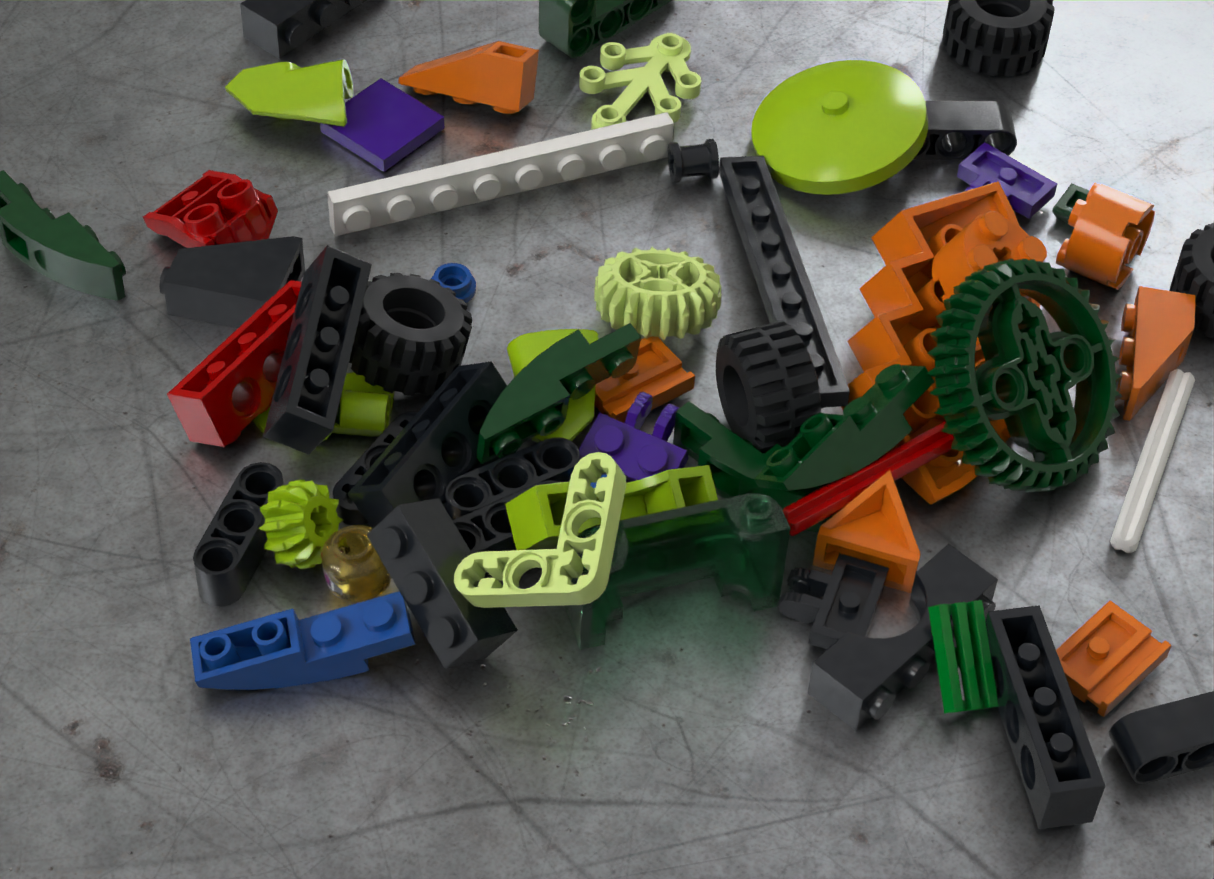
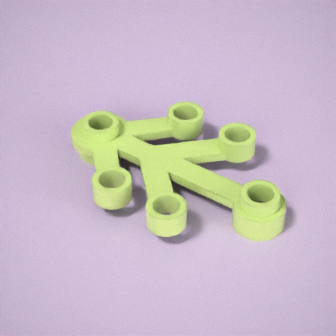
M666 33L655 37L649 46L625 49L622 44L617 42H608L602 45L600 49V64L605 69L618 70L626 64L648 63L644 67L607 73L597 66H586L581 69L579 73V88L587 94H597L604 89L627 86L612 105H603L597 109L592 116L591 130L626 122V116L647 91L655 106V115L667 112L673 123L677 122L681 115V101L677 97L669 95L661 74L664 71L671 72L675 80V93L678 97L694 99L699 96L701 77L697 73L689 71L686 65V61L689 60L691 55L689 42L677 34Z

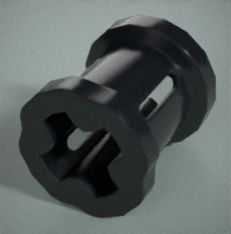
M706 139L705 144L679 146L677 142L669 143L668 167L672 182H680L682 177L707 175L710 179L718 178L719 155L714 139Z

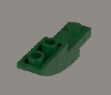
M4 170L0 171V234L3 245L32 269L62 285L110 300L119 301L125 298L122 277L126 275V270L118 254L114 251L108 252L99 243L93 229L88 225L82 226L69 212L55 218L48 208L41 209L34 201L29 189L23 183L17 184Z
M629 323L590 344L578 329L554 343L524 367L502 391L479 432L476 456L480 463L484 464L495 457L501 459L515 453L522 443L539 434L541 436L552 434L566 420L570 398L573 400L579 399L590 392L595 384L611 376L612 378H619L628 373L636 364L641 336L632 324Z
M894 364L885 368L876 376V383L862 397L853 400L844 408L843 415L819 413L807 419L801 425L800 433L786 447L778 449L767 459V466L754 478V481L758 487L787 491L807 489L834 482L871 464L895 447L912 431L903 414L934 383L933 378L927 374L928 370L925 366Z
M690 401L676 411L673 444L687 450L688 455L698 462V466L709 465L717 495L747 511L778 522V513L784 507L827 485L790 491L758 487L754 478L767 466V459L775 451L783 447L776 444L763 454L750 441L740 438L722 425L714 415L705 413ZM833 515L806 530L818 533L820 526Z

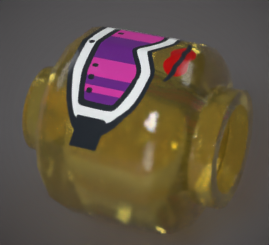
M353 525L341 528L332 533L325 541L321 552L327 586L336 597L345 602L359 603L382 595L390 586L392 578L367 537V534L373 529L369 526Z

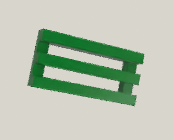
M982 600L929 606L928 610L944 714L999 707ZM950 615H952L957 647H954ZM958 668H960L965 700H962Z

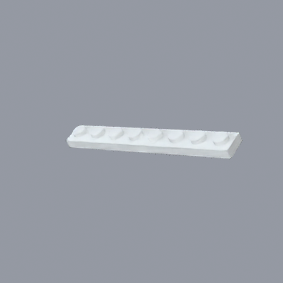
M666 112L328 191L330 227L334 236L337 237L667 158L668 145L670 142H673L674 123Z

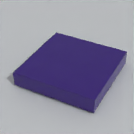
M382 78L345 102L346 126L320 123L322 133L383 172L445 128L444 116Z

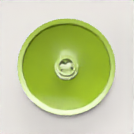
M863 60L829 62L808 68L789 77L764 98L754 115L751 129L756 156H764L772 179L793 190L811 194L832 195L855 192L877 185L904 169L918 154L928 132L926 102L918 85L909 76L891 66Z

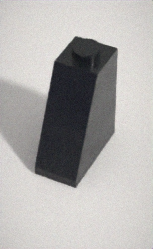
M291 236L179 249L171 266H166L160 277L159 289L161 294H165L168 315L239 328L290 280L301 281L305 272L303 239Z

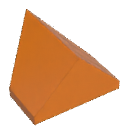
M889 470L820 526L813 566L833 571L839 553L888 567L889 572L885 586L911 593L921 553L893 476Z

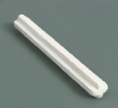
M1175 369L1169 374L1110 540L1115 550L1122 549L1126 553H1132L1137 550L1195 382L1191 372L1184 373L1180 369Z

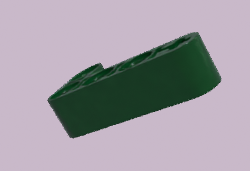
M539 0V35L570 58L576 59L672 0Z

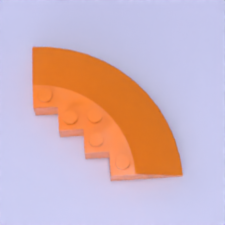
M999 181L902 210L871 237L886 266L859 288L875 318L847 341L864 371L848 384L850 390L848 404L862 397L876 383V376L891 365L925 366L928 372L935 367V360L927 354L937 347V343L930 334L941 328L936 316L941 314L946 308L941 299L945 292L940 281L938 280L934 283L932 277L933 259L945 244L972 221L989 211H997L1006 219L1019 226L1016 215ZM1033 298L1028 300L1032 303H1035L1040 308V304ZM978 337L975 348V367L985 361ZM933 376L931 377L934 383L903 414L912 431L892 449L946 421L944 416L934 413L940 407L937 396L929 394L936 388ZM1005 420L990 421L996 433L1006 443L1008 438H1010V434ZM952 449L901 478L932 505L959 491L978 475H975V465L962 463L964 451Z

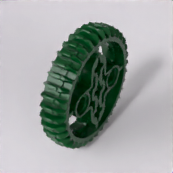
M1008 259L986 265L983 269H979L965 277V281L961 282L960 285L953 287L954 295L944 300L946 310L936 316L941 328H938L930 335L937 343V347L927 353L935 360V367L927 373L933 376L936 382V388L929 394L937 396L940 407L934 413L944 416L946 420L941 432L953 434L954 436L951 449L964 451L962 463L975 465V475L988 477L989 484L1003 486L1004 489L1012 491H1025L1026 493L1055 490L1056 487L1066 486L1071 482H1075L1076 478H1079L1081 475L1088 474V467L1099 463L1098 454L1108 449V443L1105 438L1115 433V429L1110 421L1120 416L1114 405L1115 401L1123 397L1116 390V382L1123 378L1116 374L1115 362L1120 358L1113 356L1111 345L1116 339L1109 338L1106 334L1105 329L1109 321L1099 319L1100 305L1088 302L1089 290L1078 289L1077 278L1066 277L1063 268H1052L1049 262H1036L1035 259H1019L1015 261L1014 259ZM1020 292L1042 305L1055 320L1061 331L1050 333L1042 310L1035 303L1021 296ZM978 337L985 361L975 367V348ZM1076 385L1075 405L1073 407L1068 389ZM1004 419L1011 439L1018 446L1032 453L1035 462L1013 451L996 433L990 421Z

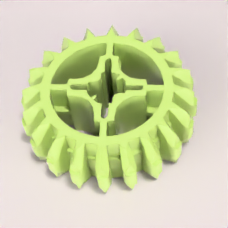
M651 247L650 250L634 248L631 253L619 252L616 258L605 259V264L598 269L594 289L596 310L600 312L601 320L611 322L613 329L617 330L631 323L639 334L645 336V339L651 336L660 337L662 340L669 336L682 339L685 333L696 335L700 333L701 328L711 327L712 320L717 318V313L721 306L720 275L714 272V266L704 263L703 258L689 257L686 251L677 253L672 252L670 248L656 250Z

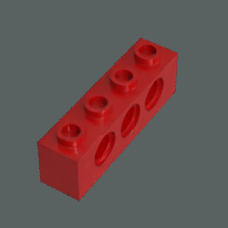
M290 280L167 393L191 442L225 447L234 442L240 436L241 431L254 418L269 409L301 281Z

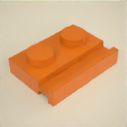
M659 337L643 338L640 342L636 364L628 373L619 378H612L611 376L596 384L594 406L602 414L606 413L609 417L625 423L628 410L640 392L652 395L651 410L694 389L695 375L691 371L687 373L682 368V361Z
M1109 601L1057 648L1056 652L1071 693L1085 703L1089 700L1099 708L1097 713L1104 718L1167 658L1171 644L1166 640L1160 643L1151 636V629L1115 603Z

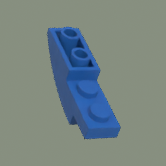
M400 591L301 620L298 619L292 608L190 638L194 676L197 686L199 688L224 690L284 688L340 679L370 671L367 658L416 645L409 608Z

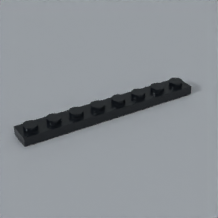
M764 156L720 158L719 175L770 324L784 321L787 325L790 324L800 336L810 354L820 388L821 408L847 406L850 390Z

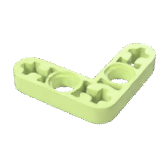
M602 452L591 453L580 459L574 466L571 474L557 548L485 551L470 554L460 562L454 573V584L457 590L468 602L481 608L584 605L598 599L608 584L626 489V476L610 455ZM606 473L607 477L601 478V474ZM591 482H597L595 490L590 485ZM594 517L601 518L600 528L595 534L587 538L578 537V530L586 520ZM584 566L589 571L588 575H582ZM536 567L542 568L540 580L534 586L527 589L519 588L521 576L526 571ZM488 572L493 578H484L485 573ZM572 578H578L577 584L571 582ZM476 581H479L478 587L474 586Z

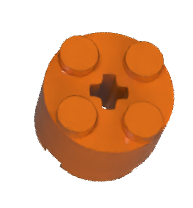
M1094 183L1086 200L1078 199L1070 213L1068 225L1074 227L1070 240L1066 239L1060 247L1056 264L1105 286L1119 290L1133 271V268L1126 266V264H1130L1136 254L1141 255L1154 221L1155 211L1152 210L1154 204L1104 184Z
M989 211L972 221L936 253L932 263V277L934 283L938 280L940 281L945 292L941 297L944 302L951 295H954L953 287L960 285L961 282L965 281V277L979 269H983L986 265L1008 259H1014V261L1019 259H1035L1036 262L1040 261L1043 263L1047 257V251L1042 241L1038 238L1029 236L1020 226L1006 219L1001 213ZM1020 292L1021 296L1025 297L1027 300L1031 299V297Z

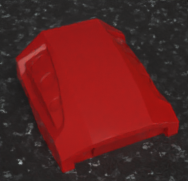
M208 170L202 174L203 177L154 212H149L143 216L147 227L155 233L165 235L186 248L269 239L278 209L272 195L255 189L250 180L241 179L236 174Z

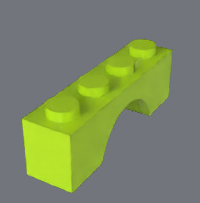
M709 465L666 470L650 477L626 483L616 541L686 532L721 515L722 512ZM570 481L535 485L505 504L516 550L557 548ZM594 517L586 520L578 530V537L587 538L595 534L600 528L601 518Z

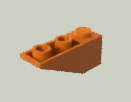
M496 41L415 65L399 77L398 84L413 87V91L419 94L434 95L440 93L452 96V99L457 103L475 104L478 102L493 106V110L497 112L512 114L522 110L534 99L539 50Z
M1139 286L1134 304H1125L1121 331L1129 333L1128 337H1123L1121 343L1119 365H1125L1126 371H1121L1120 376L1123 378L1118 381L1117 391L1123 396L1120 400H1124L1123 420L1130 421L1168 379L1170 372L1177 369L1184 361L1194 331L1196 295Z

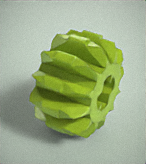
M301 479L290 481L287 485L279 486L275 490L268 492V503L260 507V511L265 518V524L258 529L266 532L267 541L264 549L274 551L276 564L290 565L291 568L298 567L299 569L315 567V564L322 563L323 554L321 558V552L323 549L324 553V548L331 541H343V536L338 528L344 519L338 517L336 512L339 500L329 498L327 485H318L313 480L305 481Z

